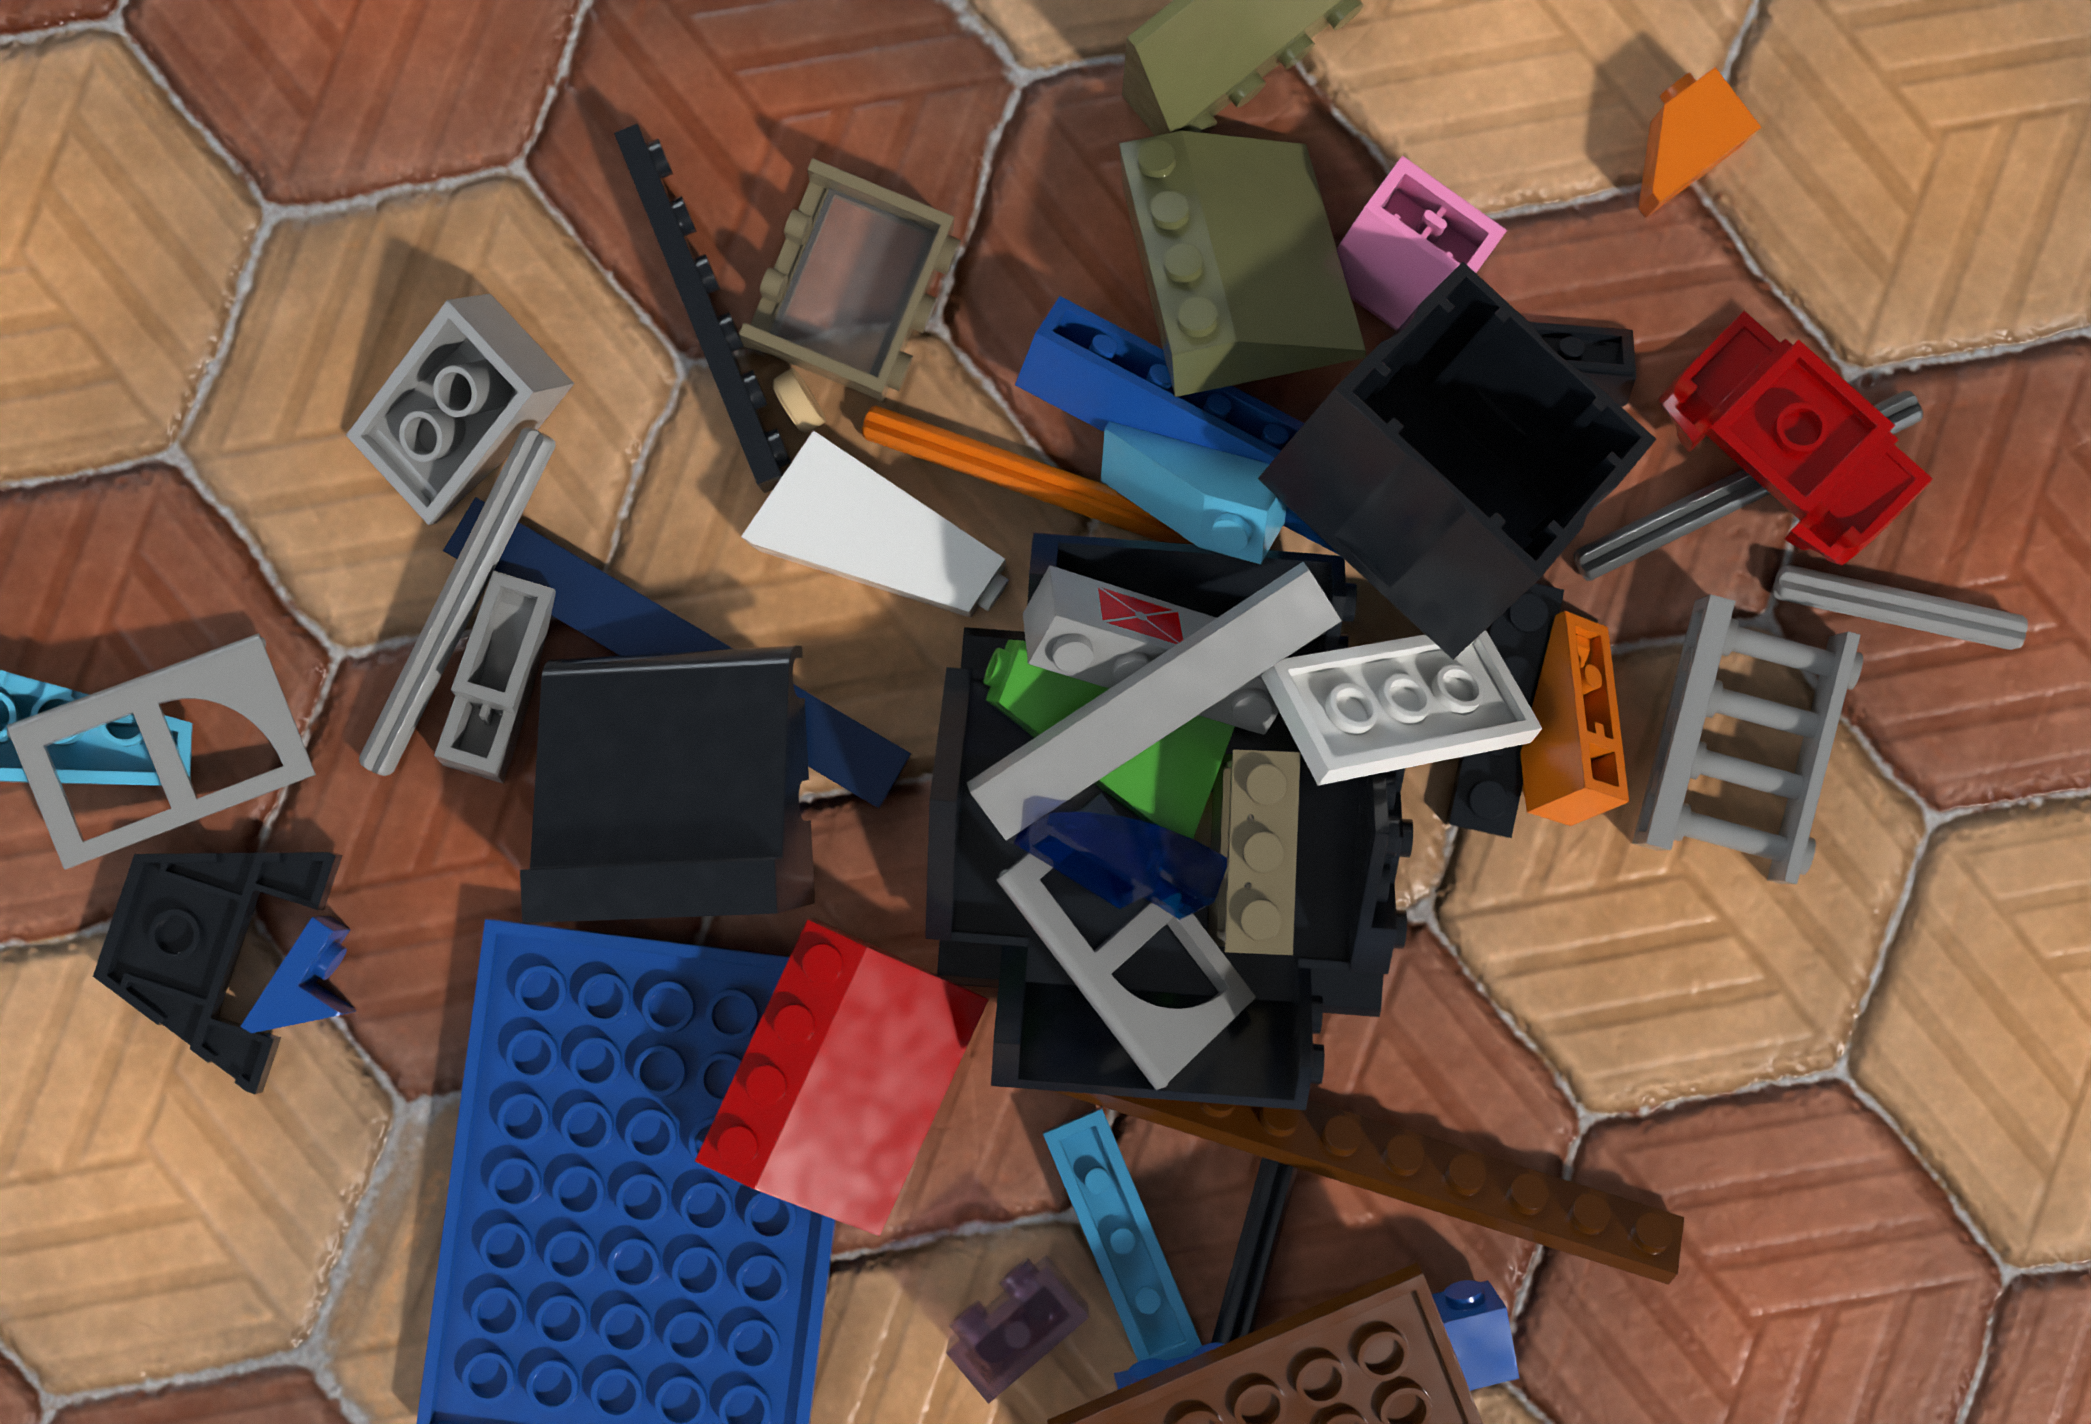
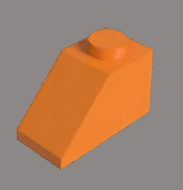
M1716 67L1698 80L1691 73L1684 75L1659 96L1664 106L1650 122L1638 209L1645 218L1743 147L1762 128Z

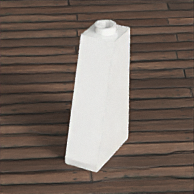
M814 430L741 536L749 545L760 552L970 618L979 606L989 611L1009 582V579L1001 575L1006 567L1005 558Z

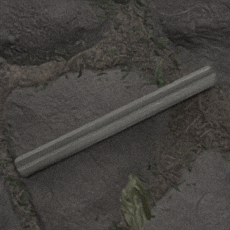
M1905 390L1874 405L1895 425L1890 431L1892 434L1916 424L1923 418L1922 407L1911 391ZM1742 469L1579 548L1573 554L1576 567L1586 581H1592L1770 493Z

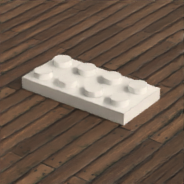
M1486 630L1454 660L1425 634L1285 658L1266 670L1261 676L1317 785L1528 744L1542 730L1539 721Z

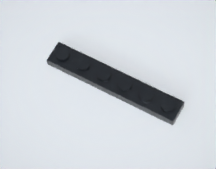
M637 123L615 132L614 135L756 483L764 493L769 492L775 488L783 476L781 467L791 464L789 454L778 429L775 428L766 432L757 409L768 405L754 370L742 374L733 351L743 348L744 345L730 312L718 315L710 293L720 290V286L707 255L703 254L695 258L686 236L697 232L687 205L682 196L671 200L663 178L672 175L673 171L659 138L648 142Z

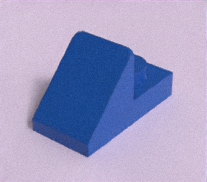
M331 916L312 917L240 1027L249 1033H256L356 1012L354 1007L316 983L319 977L323 980L328 979L342 962L347 948L341 945L351 929Z

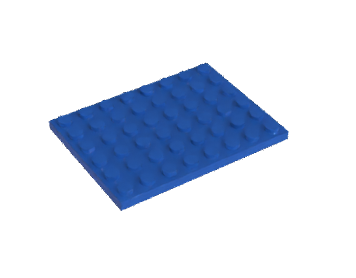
M485 919L416 1424H810L836 1220L754 1190L695 1162L790 956Z

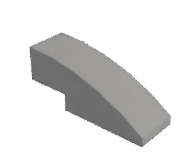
M493 571L451 688L455 698L434 754L443 766L504 784L540 665L556 595L555 589Z

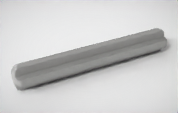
M1793 565L1780 567L1774 582L1773 595L1778 600L2009 650L2020 648L2026 638L2028 621L2027 618L2019 614Z

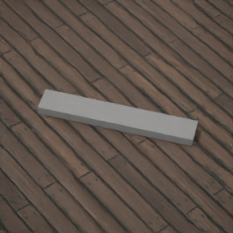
M1302 562L968 781L969 791L1003 838L1008 840L1342 620L1311 571Z

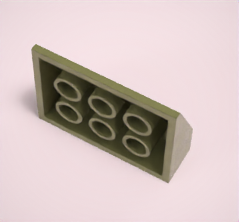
M1173 0L1127 37L1122 96L1155 136L1177 131L1209 133L1217 124V121L1214 119L1216 114L1231 102L1237 108L1248 103L1266 85L1263 79L1265 75L1280 63L1285 69L1294 66L1312 50L1315 45L1312 38L1329 24L1334 30L1340 29L1360 12L1364 4L1361 0Z
M1177 131L1119 143L1123 192L1175 397L1366 358L1365 345L1306 144L1191 131Z

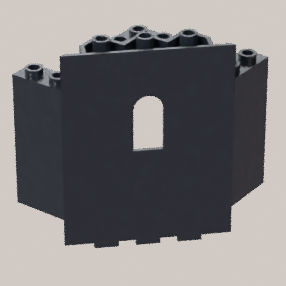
M1033 533L1027 605L1049 565L1216 618L1304 562L1340 619L1346 622H1353L1356 611L1357 584L1346 582L1345 559L1340 555L1269 550L1260 565L1202 549L1193 544ZM1342 621L1287 657L1291 658L1348 648V633L1341 632ZM964 627L961 668L946 667L929 799L925 939L940 940L937 975L958 985L998 988L991 1086L1306 1110L1310 1084H1322L1324 1045L1313 1044V1034L1321 1033L1323 1013L1380 1017L1383 976L1389 973L1393 949H1404L1407 912L1406 910H1396L1395 878L1399 858H1410L1413 845V820L1402 819L1401 788L1405 768L1317 785L1302 754H1300L1293 955L1225 952L1224 946H1218L1256 998L1173 1077L1165 1088L1155 1090L996 879L1001 871L1008 870L1076 811L1100 793L1104 795L1206 931L1208 929L1210 856L1163 852L1164 836L1157 833L1094 783L1019 833L1005 840L971 795L967 782L1034 739L1027 731L986 701L991 687L984 684L986 669L997 648L1005 650L1008 640L1025 641V632ZM1279 712L1265 735L1235 726L1225 754H1233V750L1300 752ZM1097 831L1039 879L1093 951L1149 902V899ZM1167 924L1112 973L1113 977L1137 998L1165 1008L1182 1009L1199 1006L1219 993Z

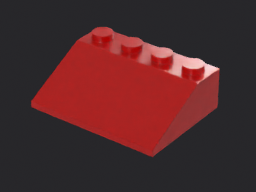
M817 918L807 919L695 1162L754 1190L880 1237L989 998Z

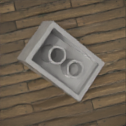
M491 294L449 299L444 303L346 436L428 525H432L444 517L509 456L522 429L527 427L538 430L575 383Z

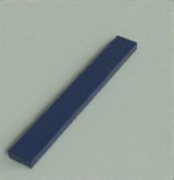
M477 497L474 498L443 549L445 553L458 559L485 504L484 501ZM519 522L494 569L496 572L555 589L556 595L551 615L620 656L733 649ZM794 685L797 697L805 698L808 767L880 809L912 754Z

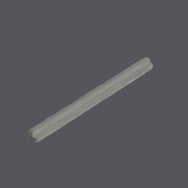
M525 427L521 430L359 756V763L373 773L387 776L394 772L555 449V441L548 435L533 428Z

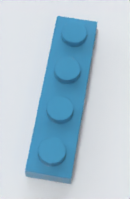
M1102 1106L1043 1131L1045 1141L1138 1362L1150 1358L1165 1361L1192 1354L1194 1350L1202 1346Z

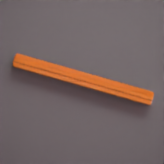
M877 405L871 406L865 416L862 425V435L868 441L1160 542L1193 544L1108 485Z

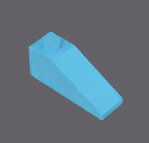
M1109 422L1104 430L1101 481L1197 547L1261 565L1285 523L1287 506L1258 480L1259 476L1270 464Z

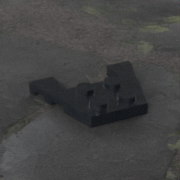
M335 852L134 854L93 977L155 1024L165 1026L188 1043L190 1050L207 1063L213 1062L236 1079L234 1083L243 1090L252 1094L262 1093L281 1037L264 1031L249 1033L240 1027L241 1024L219 1016L259 894L263 892L315 910H324L343 855Z

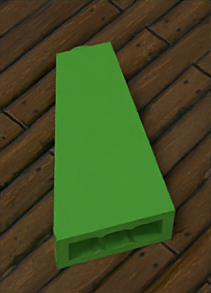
M1008 640L1005 650L997 648L990 659L984 677V684L991 687L986 701L1034 738L1110 689L1028 664L1026 642L1021 640ZM1197 715L1094 784L1161 836L1191 846L1235 726Z

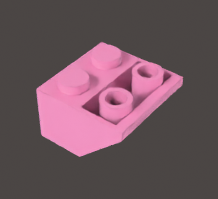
M1402 155L1337 247V252L1351 299L1397 331L1418 305L1462 262L1477 273L1507 230Z

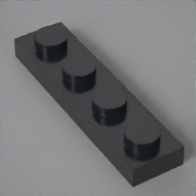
M1536 583L1487 628V633L1531 709L1555 615L1560 613L1564 594L1563 589ZM1522 745L1459 758L1446 825L1504 838H1512L1523 786L1520 754Z

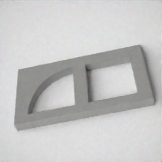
M259 633L7 725V735L14 744L64 870L316 775L266 651V640ZM181 699H199L222 704L237 711L264 733L278 753L283 766L198 798L160 704ZM133 714L171 809L85 841L47 746Z
M1102 793L1088 801L1008 870L1001 871L996 879L1155 1090L1165 1088L1173 1077L1256 998ZM1097 831L1149 899V902L1093 951L1039 879ZM1167 924L1219 993L1199 1006L1182 1009L1165 1008L1137 998L1127 991L1113 977L1112 973Z

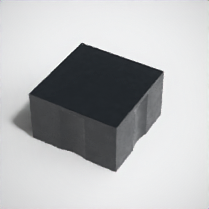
M1462 262L1418 305L1391 338L1382 341L1333 389L1259 476L1258 480L1454 660L1544 575L1583 528L1587 515L1621 483L1657 439L1591 378L1559 356L1543 340L1529 321L1468 265Z

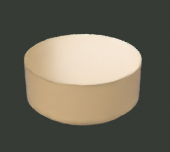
M794 368L773 379L774 383L772 386L779 401L801 432L809 433L826 422L824 413L817 400Z

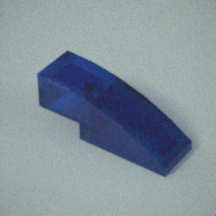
M1091 812L1049 813L1020 831L1014 841V844L1119 909L1144 897L1179 920L1215 902L1227 869V857L1194 839L1159 825L1117 815Z

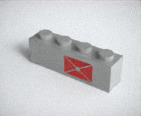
M1049 565L1023 612L1028 664L1111 688L1215 620L1216 617ZM1260 674L1199 715L1265 735L1278 715L1279 710L1261 677L1262 674Z

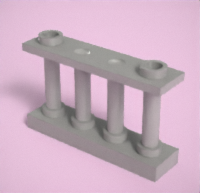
M1710 594L1694 602L1632 844L1656 851L1671 850L1674 840L1681 841L1686 836L1771 859L1772 862L1767 881L1778 884H1797L1799 875H1805L1808 872L1814 858L1816 842L1814 838L1809 836L1847 689L1852 690L1855 687L1862 670L1863 654L1857 652L1861 635L1848 631L1830 636L1827 648L1823 650L1739 627L1737 619L1731 618L1736 601ZM1732 651L1818 674L1819 679L1811 710L1806 711L1724 689L1722 681L1716 680L1721 656L1727 657ZM1715 713L1804 736L1795 773L1707 750V744L1700 741L1705 718H1712ZM1701 774L1788 798L1779 835L1691 812L1690 804L1684 803L1690 778L1696 780Z

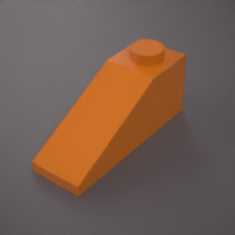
M1563 611L1555 615L1532 705V711L1539 721L1542 730L1531 743L1522 745L1520 754L1526 812L1573 826L1628 803L1629 795L1608 627L1568 611Z

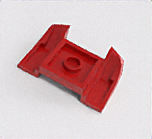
M1745 310L1684 369L1658 398L1664 413L1670 416L1676 426L1678 439L1688 452L1708 436L1800 520L1784 540L1801 550L1811 549L1823 555L1827 561L1842 566L1868 546L1933 480L1931 476L1895 445L1899 439L1890 432L1895 425L1799 339L1793 345L1786 338L1780 343Z

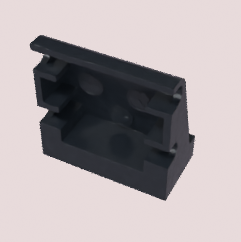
M802 646L549 660L544 666L541 679L530 868L520 870L522 923L778 914L814 904L811 820L804 821L799 808L800 785L802 781L809 780L805 698L797 697L793 685V664L796 658H803Z

